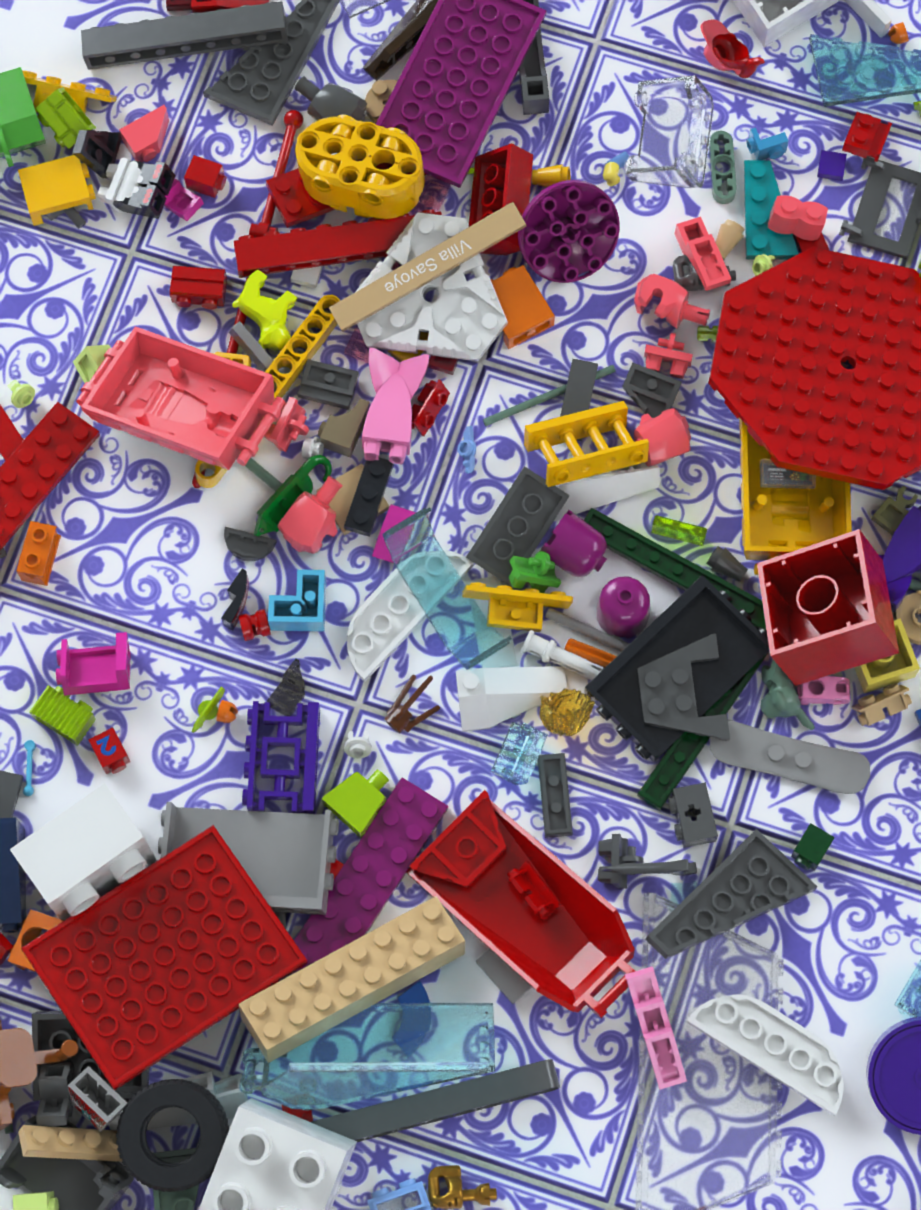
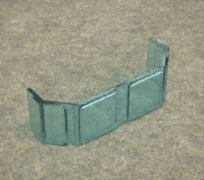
M425 507L390 528L382 535L395 567L424 610L425 615L443 644L467 670L510 644L509 641L512 638L511 636L504 638L493 627H487V619L476 601L471 598L462 597V591L466 585L437 541L428 518V514L432 510L430 507L427 509Z

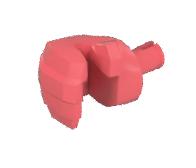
M650 274L638 283L634 298L637 313L643 314L645 307L652 300L653 296L660 297L661 301L656 307L654 314L661 319L666 317V321L674 328L678 329L681 321L684 319L703 326L707 325L711 310L690 305L688 301L689 292L679 283L657 274Z
M675 408L662 411V414L655 418H651L648 413L641 416L640 424L634 430L633 435L635 442L644 439L649 441L648 462H644L648 467L685 454L691 450V435L688 421Z
M331 476L327 477V480L316 495L304 491L294 501L278 524V529L283 534V538L298 552L318 553L323 546V538L326 535L334 537L338 532L335 523L336 512L330 507L329 503L343 485Z

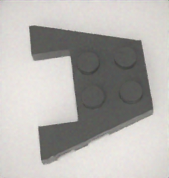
M716 634L704 637L637 668L645 725L695 733V735L719 738V740L724 741L730 740L727 714L698 717L691 663L719 660Z

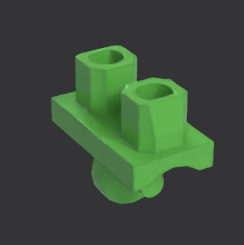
M540 551L534 558L513 555L510 560L513 570L508 578L513 588L522 589L529 582L533 589H538L539 593H545L548 587L558 588L562 583L555 574V563L550 561V556L547 552Z

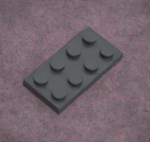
M524 466L466 558L512 587L508 578L513 570L510 564L513 555L524 558L532 556L570 495L556 486L547 487L544 478Z

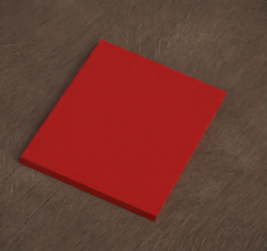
M214 825L101 896L82 913L70 916L21 948L114 1090L239 1009V1003L283 980L308 963V960Z

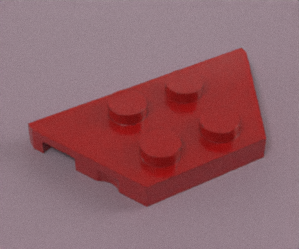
M484 790L409 867L414 871L468 888L507 848L488 792Z

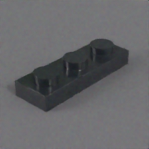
M379 457V460H366L344 524V530L370 537L394 464L389 462L388 459Z

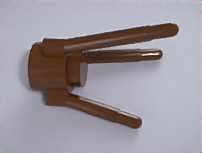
M412 675L392 707L386 712L387 716L384 720L397 733L400 734L403 730L408 733L415 725L440 710V706L436 705L410 721L413 715L408 709L433 680L432 675L428 676L402 706L400 704L416 679V676Z

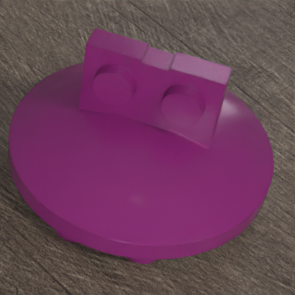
M566 180L545 188L531 200L522 215L527 226L518 231L519 248L529 267L547 280L568 283L579 281L600 270L608 261L617 245L620 221L616 206L602 189L586 181ZM589 271L588 273H586V274H584V275H582V276H579L580 274Z

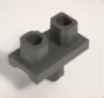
M612 834V839L599 841V856L602 858L611 857V866L624 863H644L643 857L636 856V847H628V839L622 838L621 834ZM610 866L599 867L598 881L614 885L619 889H627V875H635L604 872L602 869Z

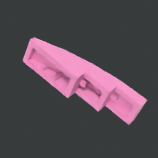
M653 967L625 974L659 1089L687 1082Z

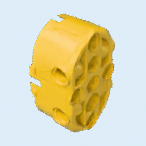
M339 115L337 117L323 118L312 123L297 137L295 153L299 173L303 179L306 191L318 202L346 213L347 207L354 208V213L357 216L379 219L403 216L418 204L425 184L422 155L417 144L404 131L398 128H384L372 122L357 121L348 115ZM381 163H390L393 165L392 167L386 170H379L375 168L377 165Z

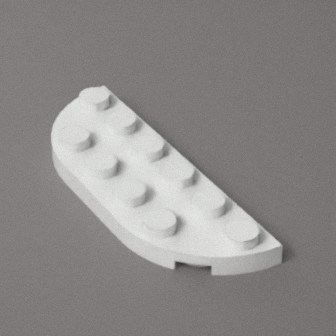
M448 550L417 553L403 561L367 598L352 617L347 632V650L350 662L355 672L364 682L368 680L474 566V562L461 554Z
M738 994L707 1001L697 1008L687 1020V1023L831 1115H836L842 1101L844 1089L842 1073L838 1064L839 1061L832 1049L814 1033L761 1000Z

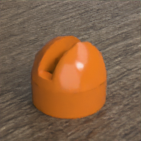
M903 22L897 23L890 28L888 35L892 43L902 44L909 41Z
M221 700L216 721L223 723L233 722L238 713L235 704Z

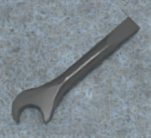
M688 859L658 863H624L605 867L602 871L618 874H671L684 876L696 874L697 868L696 862L689 863Z

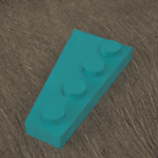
M744 160L746 260H754L756 256L762 254L775 256V260H788L798 255L793 234H779L768 228L772 207L776 197L781 195L770 160Z

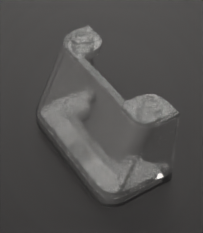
M696 75L639 81L634 101L635 105L639 107L644 115L638 155L630 156L628 161L625 162L626 176L634 182L689 189L701 188L705 179L714 110L711 94Z

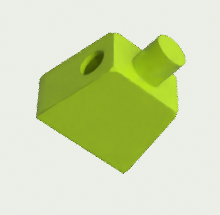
M378 769L368 779L364 778L359 772H355L324 795L322 798L323 805L331 810L357 836L362 838L386 802V797L380 790L389 779Z

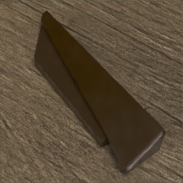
M416 0L363 66V69L373 79L379 80L415 47L438 0Z

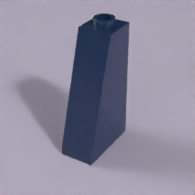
M16 817L0 818V929H2L3 933L19 932V928H22L23 921L26 918V872L10 851L12 847L25 839V829Z

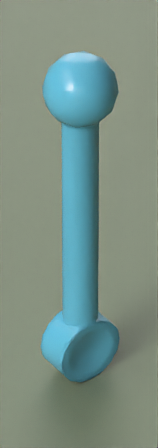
M28 740L24 744L27 750L26 787L23 789V794L28 797L34 793V789L31 787L32 755L36 749V744L32 740Z

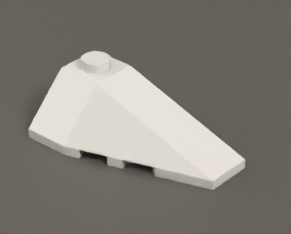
M562 666L496 667L456 671L462 732L493 728L507 719L515 718L536 706L539 707L568 694L565 668Z

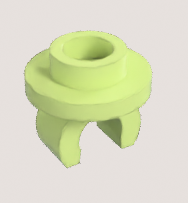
M764 254L756 256L752 265L754 275L757 276L772 268V262L776 259L775 256Z
M14 379L7 385L13 392L11 403L16 408H24L32 403L35 397V389L30 384L21 385Z

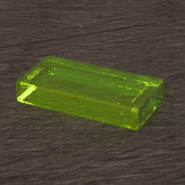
M656 515L651 533L703 546L707 529Z

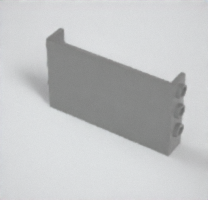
M172 802L166 803V810H162L161 826L164 827L163 837H160L158 840V853L161 854L160 859L214 825L274 912L326 915L328 891L333 890L334 875L330 873L331 863L336 861V846H333V836L338 835L339 820L335 819V815L331 810H325L324 815L176 807Z

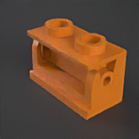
M30 521L16 570L21 581L48 586L61 535L57 534L56 531L57 526Z

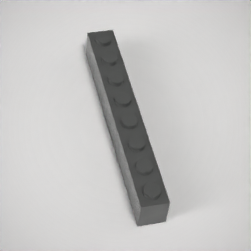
M270 1L265 4L252 6L243 5L238 8L217 9L203 13L194 12L182 16H167L154 20L145 19L139 22L118 23L112 26L91 27L90 29L81 30L82 56L88 70L289 41L286 13L282 1Z

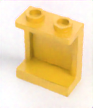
M75 155L18 169L27 207L34 226L44 223L42 215L83 204H87L88 210L94 209L91 201L96 199L92 184L87 185L86 178H90L88 167L86 164L81 163L80 159Z

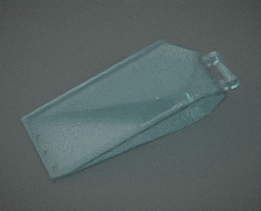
M376 1003L289 1051L287 1057L277 1058L268 1063L259 1048L246 1049L243 1052L242 1058L245 1066L243 1077L240 1079V1091L244 1094H252L256 1089H261L262 1096L291 1109L312 1110L495 1072L493 1003ZM259 1062H264L263 1075H255L256 1065Z

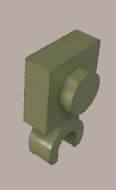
M902 486L898 490L896 501L888 497L871 519L892 536L909 512L905 508L912 507L918 498L915 494L912 499L906 500L903 497L907 489L906 486Z

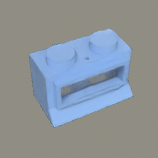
M415 1178L399 1183L400 1189L389 1192L388 1188L371 1193L372 1199L367 1200L370 1210H432L423 1182L416 1183Z

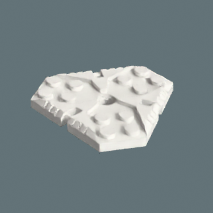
M417 212L391 248L388 249L386 252L388 256L385 260L378 262L356 292L392 272L391 268L396 262L402 266L468 228L469 225L466 218ZM480 253L359 322L357 325L365 345L368 348L415 354L418 353V350L427 351V355L479 361L508 324L491 279L484 272L483 267L485 265ZM473 272L475 279L467 282L465 275ZM429 291H438L439 296L435 301L428 302L425 300V296ZM421 332L429 333L428 341L420 340Z

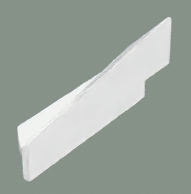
M640 464L555 485L570 496L554 521L562 519L568 510L574 514H579L591 508L594 509L659 488L661 485L659 466L654 465L641 468Z

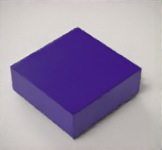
M821 150L817 177L843 181L847 154Z

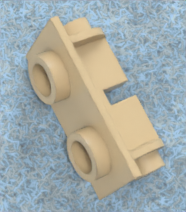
M895 683L882 689L883 693L876 696L871 694L860 698L858 704L852 706L853 710L861 713L858 716L860 724L862 726H870L885 719L886 717L882 710L885 707L890 716L908 709V705L912 704L910 696L908 694L904 695V693L909 691V688Z

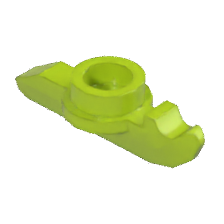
M223 687L218 689L211 700L203 701L199 705V717L193 725L192 733L201 728L205 720H212L217 716V704L225 692Z

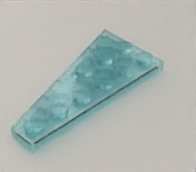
M810 34L809 41L824 107L921 93V50H900L897 46L863 41L852 43L842 41V38L833 37V40L819 38V35Z

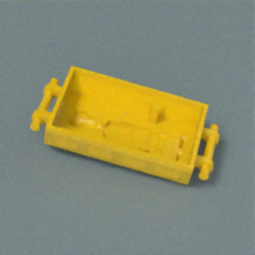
M739 418L741 439L740 469L742 475L741 509L743 510L742 546H744L746 560H768L852 532L850 483L811 475V486L764 485L763 464H775L771 461V455L764 446L760 447L747 431L748 427ZM757 564L754 565L755 575H758Z

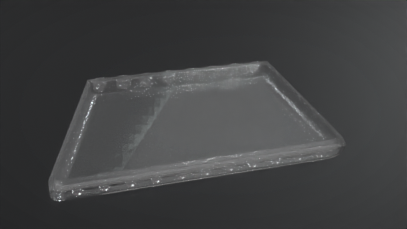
M643 892L641 970L651 966L654 969L687 1082L659 1089L639 1024L635 1210H712L773 1185L776 1177H781L782 1164L781 1160L776 1159V1149L781 1148L782 1131L777 1130V1119L782 1118V1102L777 1101V1090H782V1083L687 1023V1020L697 1008L707 1001L735 994L756 998L778 1011V1004L783 1005V987H778V979L784 973V960L778 958V953L731 930L665 959L645 939L679 904L652 892Z

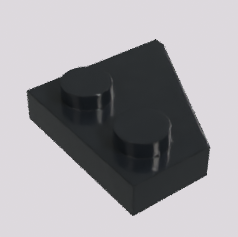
M79 130L72 154L101 178H107L106 170L108 165L115 164L122 141L120 132Z

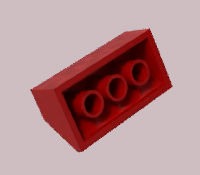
M511 143L476 156L469 227L514 202L521 216L523 215L530 198L533 154ZM518 232L480 254L507 256L519 252Z

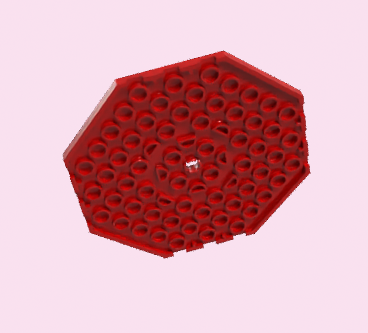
M811 247L725 292L708 384L714 391L717 390L725 399L724 403L737 419L740 418L748 427L747 431L760 447L764 446L771 455L770 459L776 467L885 490L891 487L897 480L903 477L907 478L921 470V277H919L920 274L915 269ZM849 360L854 369H846L841 363Z

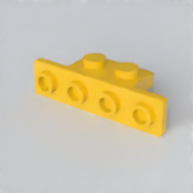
M22 70L26 83L37 85L33 103L34 108L46 100L55 90L62 87L84 113H86L88 98L105 102H116L117 96L110 95L111 90L96 87L95 91L86 89V84L71 82V85L61 83V78L46 76V79L37 78V73Z
M479 582L466 585L462 591L463 598L488 600L487 627L540 632L543 622V606L568 609L573 603L572 596H566V593L560 591L546 594L539 593L538 589L533 588L519 591L513 590V587L500 585L497 588L486 587V584Z

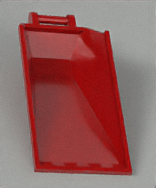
M492 801L491 803L507 848L468 888L414 871L411 868L406 871L407 875L432 897L437 896L442 906L534 990L568 1010L580 1012L587 1005L601 1019L607 1013L606 1009L628 988L625 974L635 972L628 964L634 957L635 948L617 908ZM525 861L531 864L561 902L558 908L545 921L539 915H534L533 909L526 902L523 894H520L515 886L508 881L509 877L507 874L514 868L518 870ZM621 971L624 976L599 1001H596L593 997Z

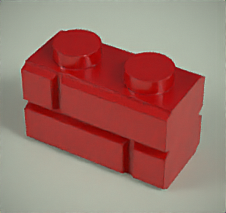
M173 266L170 284L172 303L183 308H188L191 304L201 305L203 308L210 310L216 309L217 306L224 307L227 287L225 269Z

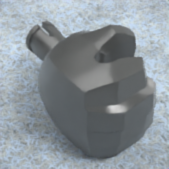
M305 76L294 87L296 91L311 101L307 113L317 121L339 115H348L357 121L365 119L364 113L367 108V102L348 88L328 83L320 90Z

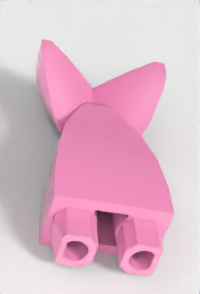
M375 348L369 349V369L376 396L369 408L362 433V449L364 450L365 460H379L380 452L390 453L389 462L402 465L406 455H410L412 439L410 399H412L423 381L429 365V355L423 354L399 362Z

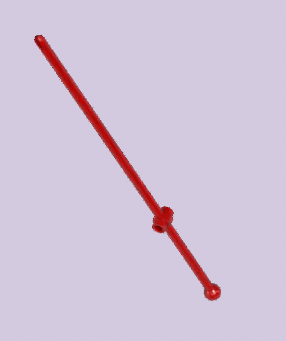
M290 110L284 116L286 131L273 178L285 173L296 130L304 122V117L299 111ZM270 193L268 194L262 221L259 224L252 223L250 226L249 235H253L254 238L262 237L268 232L278 231V228L271 227L276 205ZM239 308L234 325L239 321L245 325L247 316ZM231 336L226 353L237 354L239 344ZM204 469V470L201 472V474L204 475V476H205L206 469ZM194 472L192 484L194 488H200L201 486L197 483L196 473Z

